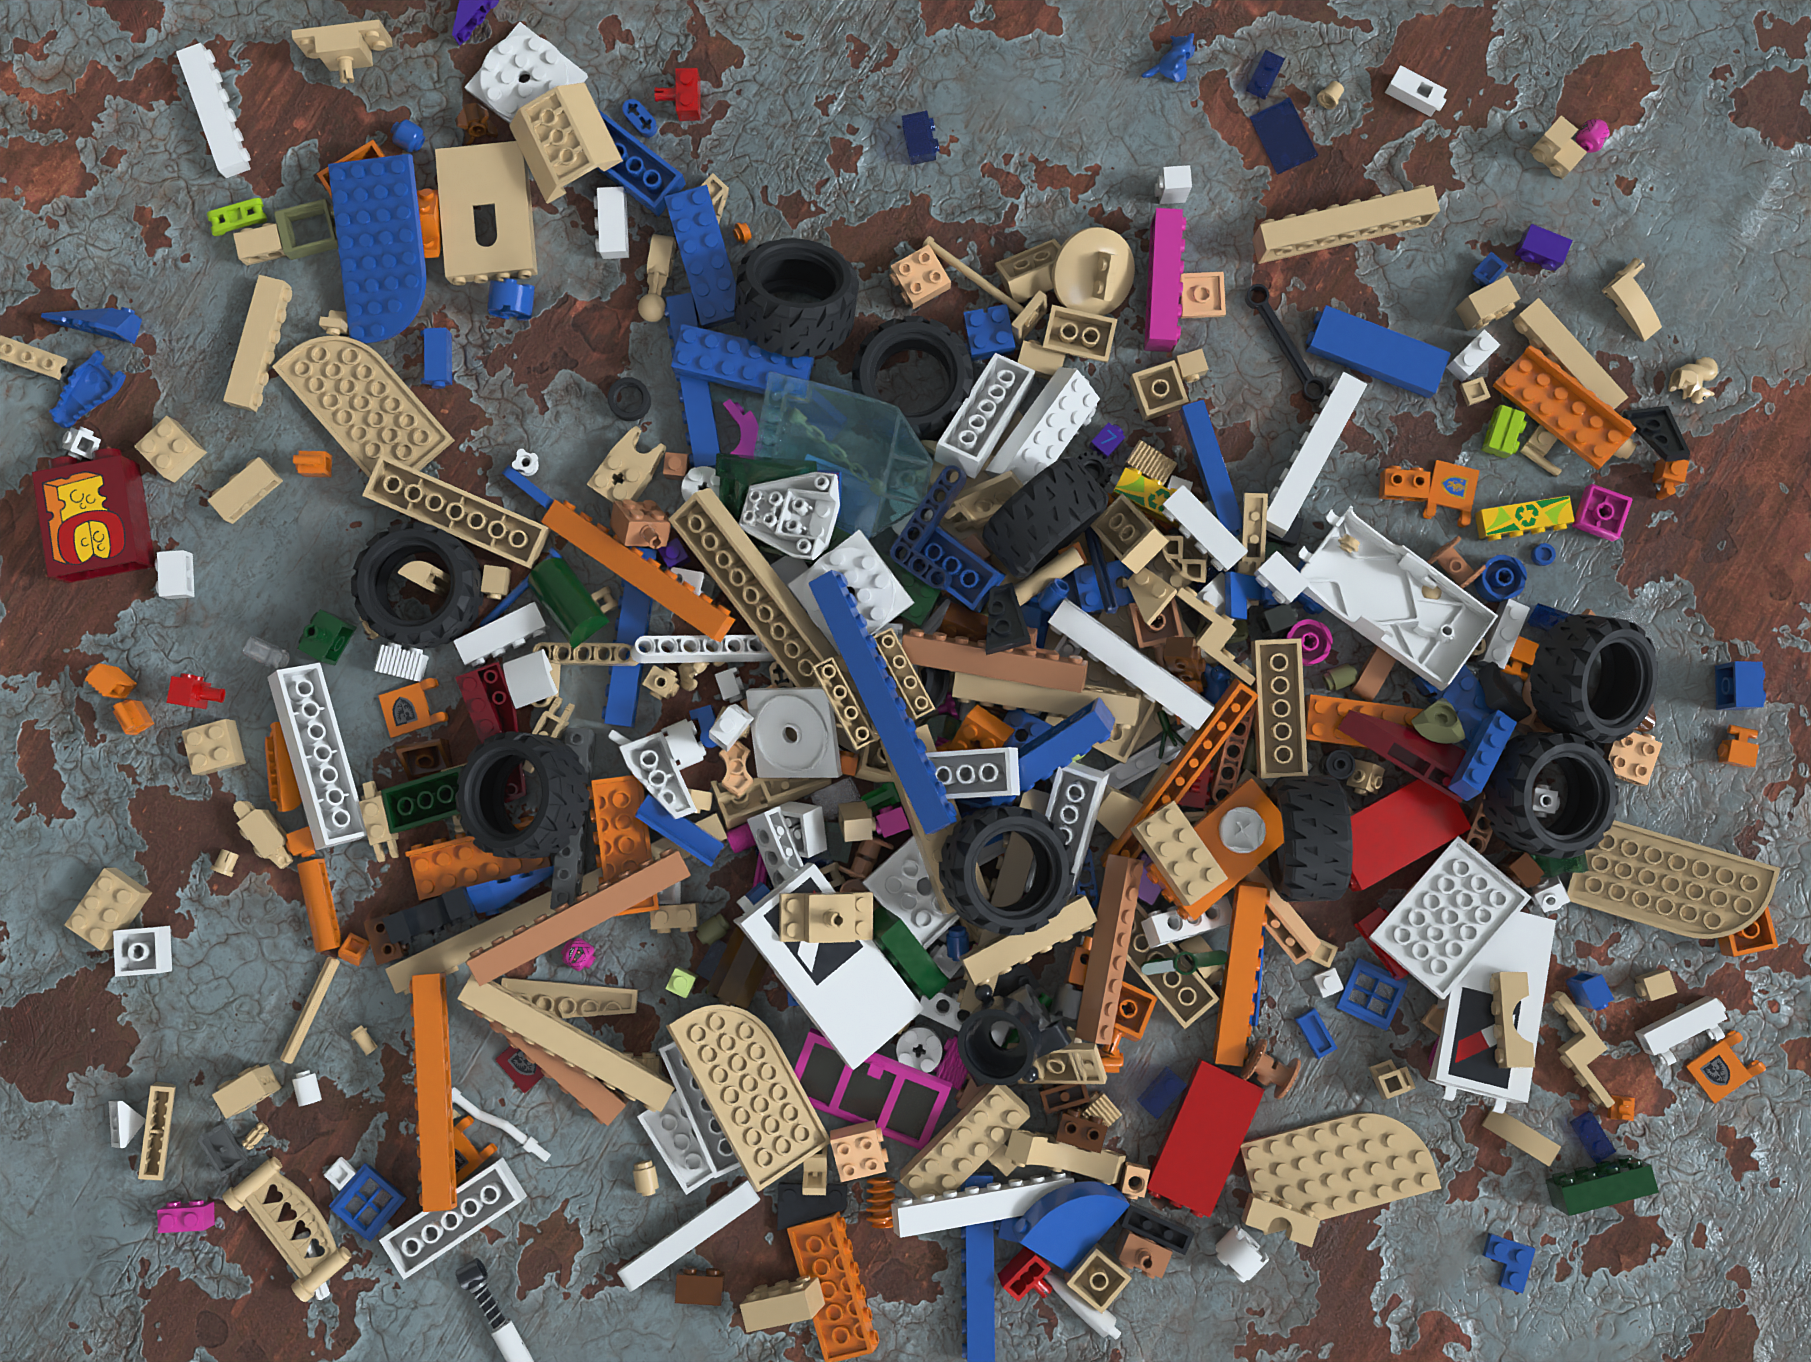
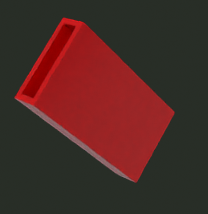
M1416 777L1351 813L1353 862L1348 888L1352 892L1364 890L1471 829L1472 827L1458 801Z
M1198 1058L1150 1168L1147 1183L1148 1193L1157 1198H1160L1162 1195L1169 1199L1170 1204L1178 1208L1184 1205L1190 1208V1213L1200 1218L1203 1215L1211 1217L1265 1089Z

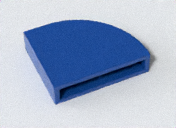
M1091 1181L1072 1183L1055 1189L1040 1198L1016 1222L1012 1230L1021 1244L1068 1273H1071L1130 1204L1120 1190L1108 1184Z

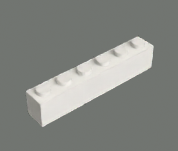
M201 43L176 51L218 171L224 177L229 178L250 170L248 161L251 158L247 149L242 146L241 141H244L239 128L235 126L236 116L233 110L228 107L227 102L230 100L225 89L221 87L220 82H223L219 71L213 65L216 61L210 49L207 50Z

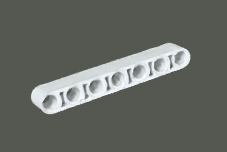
M707 635L642 636L636 640L631 649V657L638 663L776 661L757 635H725L721 642L715 641ZM728 645L733 646L736 652L731 651ZM750 645L755 646L758 651H753ZM661 646L667 647L670 650V652H664L661 649ZM683 646L690 647L692 652H687ZM706 646H711L714 652L708 651ZM638 647L646 648L648 653L641 652Z
M748 1180L742 1182L618 1270L617 1274L629 1292L635 1290L760 1201L759 1196Z

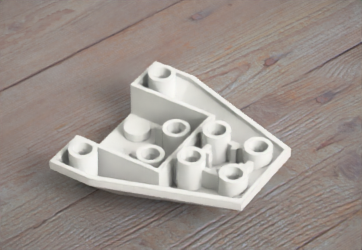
M812 472L750 486L739 526L744 532L793 558L816 559L829 547L839 511L840 501L837 475Z

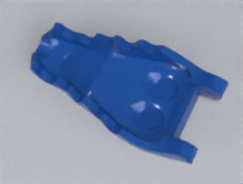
M100 351L94 352L85 363L73 371V375L68 377V385L63 386V392L59 395L61 400L57 402L55 408L49 410L53 421L64 429L70 428L91 409L111 399L120 390L125 381L126 375L122 371H118L113 375L102 365L105 356Z

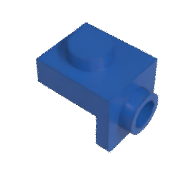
M1491 251L1472 272L1475 275L1473 280L1481 287L1484 285L1488 286L1497 279L1508 265Z

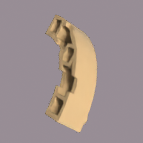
M1017 1129L1011 1132L1005 1157L1011 1159V1163L1019 1167L1042 1165L1048 1166V1169L1056 1172H1061L1064 1169L1098 1179L1097 1182L1111 1186V1184L1119 1183L1126 1155L1102 1148L1100 1154L1055 1141L1052 1134L1037 1131L1033 1134L1027 1130Z

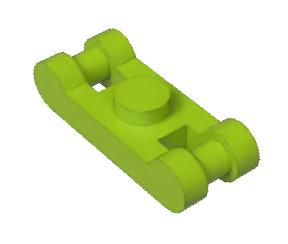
M253 198L207 212L208 220L212 223V235L221 236L228 231L267 222L266 213L262 210L264 207L262 199ZM253 209L254 214L248 215V210ZM222 218L225 219V222L223 223L220 222Z

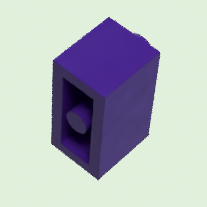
M1531 224L1523 232L1515 255L1520 256L1523 261L1535 262L1545 270L1556 271L1564 264L1573 240Z

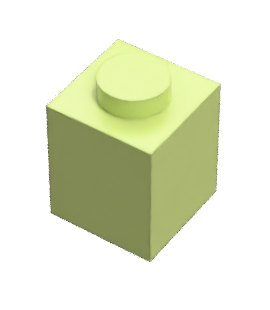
M678 966L675 968L665 989L686 999L690 996L699 976Z

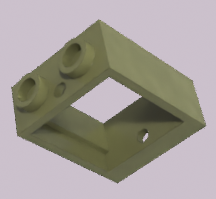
M326 199L274 212L284 254L291 260L338 248L333 205ZM325 214L331 238L297 246L291 222Z

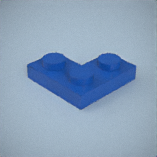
M1488 1233L1482 1255L1504 1263L1498 1285L1523 1294L1536 1249L1532 1246Z

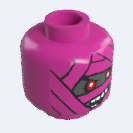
M1600 119L1587 120L1583 123L1575 137L1576 143L1587 153L1598 152L1610 135L1607 124Z
M579 937L574 940L569 939L560 953L563 955L562 961L578 972L583 970L584 967L589 969L596 959L593 956L594 947Z

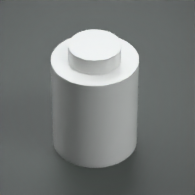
M310 1070L297 1073L296 1079H293L292 1082L298 1106L322 1100L316 1074H310Z

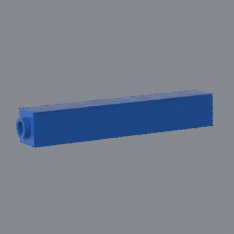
M1204 399L1184 405L1179 410L1211 512L1234 537L1239 536V531H1242V516Z

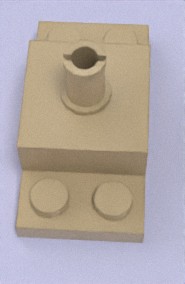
M380 20L292 30V39L305 56L312 59L320 58L330 72L339 71L340 82L348 84V79L350 83L354 82L353 69L373 66L371 50L382 51L393 47L392 38Z
M873 892L779 893L780 942L834 943L873 940Z
M1067 1026L1065 1029L1072 1042L1060 1050L1038 1058L1034 1062L1033 1066L1039 1072L1038 1079L1035 1082L1026 1083L1021 1078L1018 1080V1084H1105L1107 1075L1096 1043H1082L1081 1039L1075 1038L1076 1030ZM1009 1043L1007 1049L1014 1048L1019 1043Z

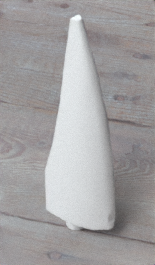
M1051 1271L1044 1276L1056 1293L1103 1338L1110 1335L1115 1340L1120 1336L1121 1332L1114 1327L1116 1317L1109 1311L1105 1310L1101 1314L1070 1288L1064 1279Z

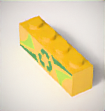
M1125 467L1111 496L1118 498L1123 493L1141 511L1176 529L1180 527L1175 520L1170 522L1162 513L1164 510L1162 507L1163 503L1177 489L1170 488L1169 490L1162 486L1161 481L1155 478L1148 479L1142 476L1141 471L1132 467L1130 469Z
M1570 496L1482 509L1475 513L1479 539L1487 538L1488 542L1500 540L1501 536L1509 535L1510 538L1521 537L1523 532L1531 531V535L1541 534L1548 528H1553V531L1567 529V525L1574 522Z

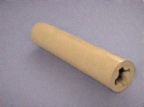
M1073 546L1014 585L1020 606L1041 593L1050 581H1054L1056 578L1062 579L1084 564L1080 554Z

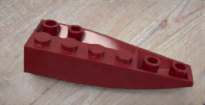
M499 661L455 677L481 744L484 743L486 738L497 733H506L507 731L519 732L516 708ZM523 762L513 770L507 780L504 791L505 803L527 795L524 770L522 769Z
M1348 710L1339 724L1338 730L1461 803L1463 798L1448 789V786L1466 751L1452 743L1431 741L1422 736L1415 728L1354 710Z

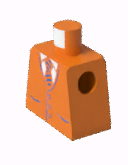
M1082 936L1080 946L1072 950L1064 983L1074 985L1078 990L1084 989L1093 938ZM1080 957L1085 958L1086 965L1080 962Z

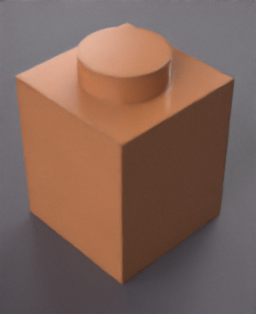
M665 452L663 475L666 479L683 481L690 470L688 454Z

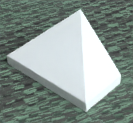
M109 1101L111 1146L115 1148L126 1147L146 1121L145 1118L123 1101Z

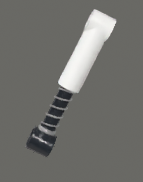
M475 1258L457 1269L455 1273L460 1286L464 1290H470L471 1293L475 1294V1299L480 1303L479 1308L482 1307L485 1312L484 1316H487L490 1321L488 1324H491L493 1327L491 1335L506 1362H534L512 1321H506L507 1317L502 1315V1309H499L497 1306L498 1301L494 1300L492 1297L493 1293L488 1290L489 1284L486 1282L488 1273L479 1258Z

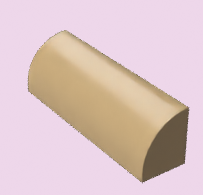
M413 561L405 564L398 571V574L444 598L447 597L450 591V575L427 562Z
M155 1082L150 1086L138 1179H164L176 1089L174 1084Z

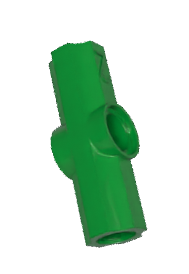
M887 782L881 785L882 787L861 797L862 801H865L867 808L872 810V813L901 801L894 782Z

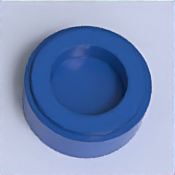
M1541 543L1531 551V559L1538 566L1549 565L1556 557L1555 549L1547 543Z

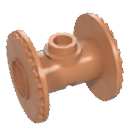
M1457 536L1433 553L1426 562L1431 565L1437 561L1454 580L1456 585L1463 589L1473 582L1486 569V566L1482 564L1473 570L1453 548L1462 539L1460 536Z
M872 836V840H861L851 869L839 866L838 870L853 878L864 881L872 873L881 847L884 846L893 850L894 845L875 836Z
M1260 1039L1244 1062L1241 1078L1247 1080L1256 1072L1258 1074L1257 1080L1266 1086L1270 1083L1276 1084L1274 1098L1282 1099L1296 1080L1301 1067V1061L1298 1058H1294L1287 1066L1279 1061L1274 1063V1058L1265 1054L1267 1040Z

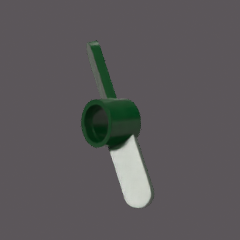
M1223 950L1196 954L1188 951H1179L1170 958L1143 962L1141 964V971L1145 975L1177 971L1182 975H1190L1197 968L1225 964L1228 960V955ZM1187 954L1192 958L1193 964L1188 971H1181L1177 967V960L1181 955Z

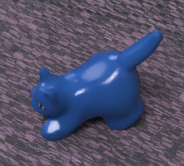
M1189 33L1188 36L1178 37L1171 35L1172 49L1162 57L1159 64H1156L1141 76L1148 78L1160 72L1165 77L1171 78L1174 82L1183 81L1187 75L1186 61L1192 58L1195 51V45H1193L1194 34Z
M1206 663L1203 673L1207 687H1204V692H1201V696L1215 706L1230 686V670L1223 665L1212 667L1209 663Z

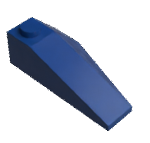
M121 307V310L102 308L42 313L41 318L52 324L132 344L136 342L142 319L135 315L134 310Z
M554 866L533 870L526 874L513 875L506 879L493 880L466 887L467 893L478 913L485 912L486 916L499 913V908L506 907L551 878L554 873Z

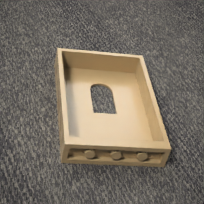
M517 141L435 149L444 268L447 280L451 284L453 283V285L461 286L465 285L466 282L472 281L475 283H486L492 279L498 281L512 277L529 279L532 275H538L529 168ZM495 204L497 239L493 245L483 247L476 241L473 206Z

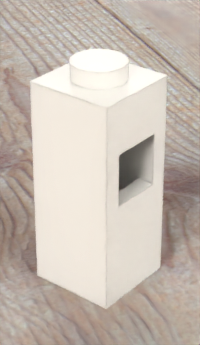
M1400 65L1385 93L1431 117L1436 110L1440 112L1446 102V99L1443 97L1447 89Z

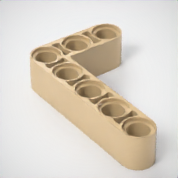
M541 642L536 644L533 652L544 649L545 653L547 650L549 652L547 658L552 667L550 675L558 693L546 698L544 702L539 700L531 704L535 707L550 709L554 700L559 697L561 665L636 666L639 663L631 657L633 646L624 643H581L573 649L569 643ZM568 650V651H569V654H568V657L566 658V657H565V653H566V651ZM589 650V656L586 658L585 654ZM609 650L610 654L606 659V652ZM630 650V657L626 659V653Z

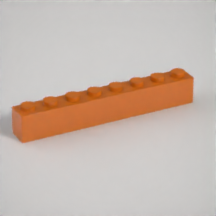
M1240 880L1235 886L1226 951L1228 960L1224 966L1212 1053L1215 1064L1243 1067L1244 1059L1248 1058L1246 1040L1247 1037L1250 1038L1252 1029L1251 1024H1249L1250 1015L1253 1016L1255 1004L1252 1002L1253 993L1257 992L1258 987L1255 975L1261 966V958L1258 957L1259 949H1262L1264 945V936L1261 935L1262 927H1265L1267 923V913H1264L1265 904H1269L1270 891L1267 890L1268 888L1264 883Z

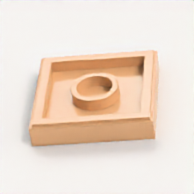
M1223 272L1181 274L1179 281L1183 282L1182 296H1180V304H1182L1181 318L1225 317Z

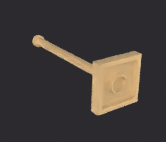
M931 236L924 241L922 247L929 244L936 255L1001 303L1007 304L1008 308L1019 315L1011 324L1014 341L1018 344L1023 342L1046 314L1047 296L1040 290L1028 305L1023 308L936 244Z

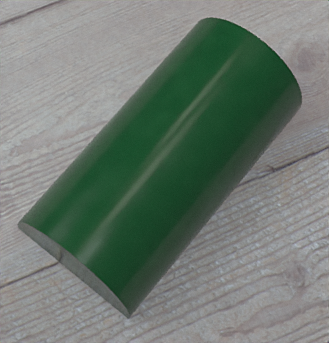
M558 557L546 559L535 566L529 574L528 585L573 649L610 622L564 559Z
M463 766L381 790L390 834H396L461 814L456 810L455 794L459 791L457 780Z

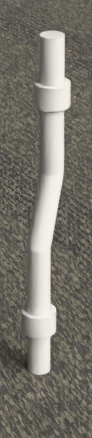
M455 1087L452 1089V1104L455 1102L474 1118L503 1129L524 1145L522 1148L529 1153L533 1152L544 1162L551 1156L550 1153L537 1144L538 1141L532 1136L529 1138L508 1121L481 1111L460 1095L461 1092Z

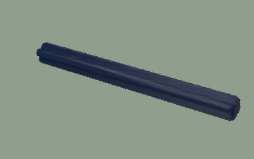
M1089 526L1084 533L1104 610L1107 614H1115L1118 604L1100 537Z

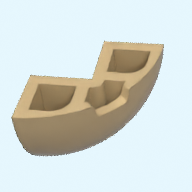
M1164 535L1169 541L1162 548L1167 562L1181 576L1192 581L1205 583L1208 553L1206 552L1203 555L1194 546L1197 542L1191 536L1187 539L1184 535Z

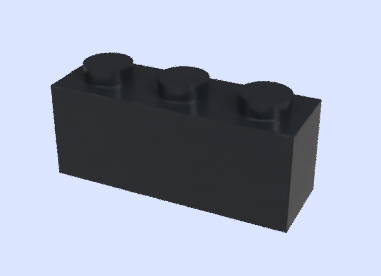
M1127 1199L1130 1206L1118 1220L1122 1227L1186 1255L1194 1236V1232L1190 1227Z

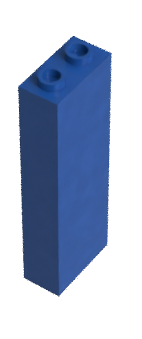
M1327 305L1322 311H1317L1313 320L1316 326L1314 331L1309 332L1305 341L1308 344L1306 352L1429 399L1436 393L1450 357V352Z

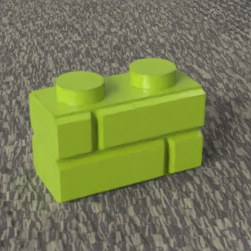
M1499 405L1495 408L1481 450L1501 458H1508L1515 454L1520 445V442L1517 441L1518 435L1526 427L1527 421L1524 420L1526 413L1505 405Z

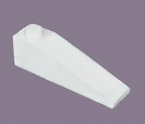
M662 731L619 747L627 768L674 819L696 812V807Z

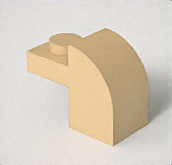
M1200 935L1190 937L1179 944L1182 951H1188L1192 954L1213 951ZM1185 954L1189 962L1193 964L1192 958ZM1223 965L1196 969L1209 987L1223 978Z
M828 1145L803 1161L802 1195H826Z

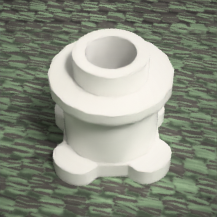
M524 449L517 451L516 460L512 462V467L523 476L535 474L539 466L538 456L535 453H527ZM530 462L528 466H524L525 463Z

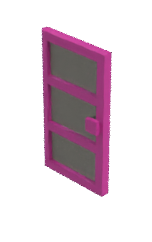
M812 1027L809 1030L794 1070L813 1108L853 1124L875 1120L876 1127H881L883 1136L922 1150L928 1144L952 1087L951 1082L875 1052L853 1070L844 1063L822 1033Z

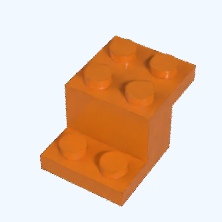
M438 189L418 190L417 198L424 257H439L442 245V231L438 210Z

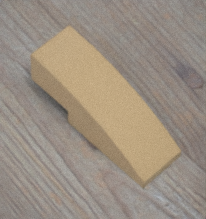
M1629 272L1620 276L1605 289L1617 304L1615 309L1643 342L1662 328L1651 303Z
M1492 1106L1481 1125L1550 1167L1561 1146L1507 1113L1493 1112L1494 1106Z

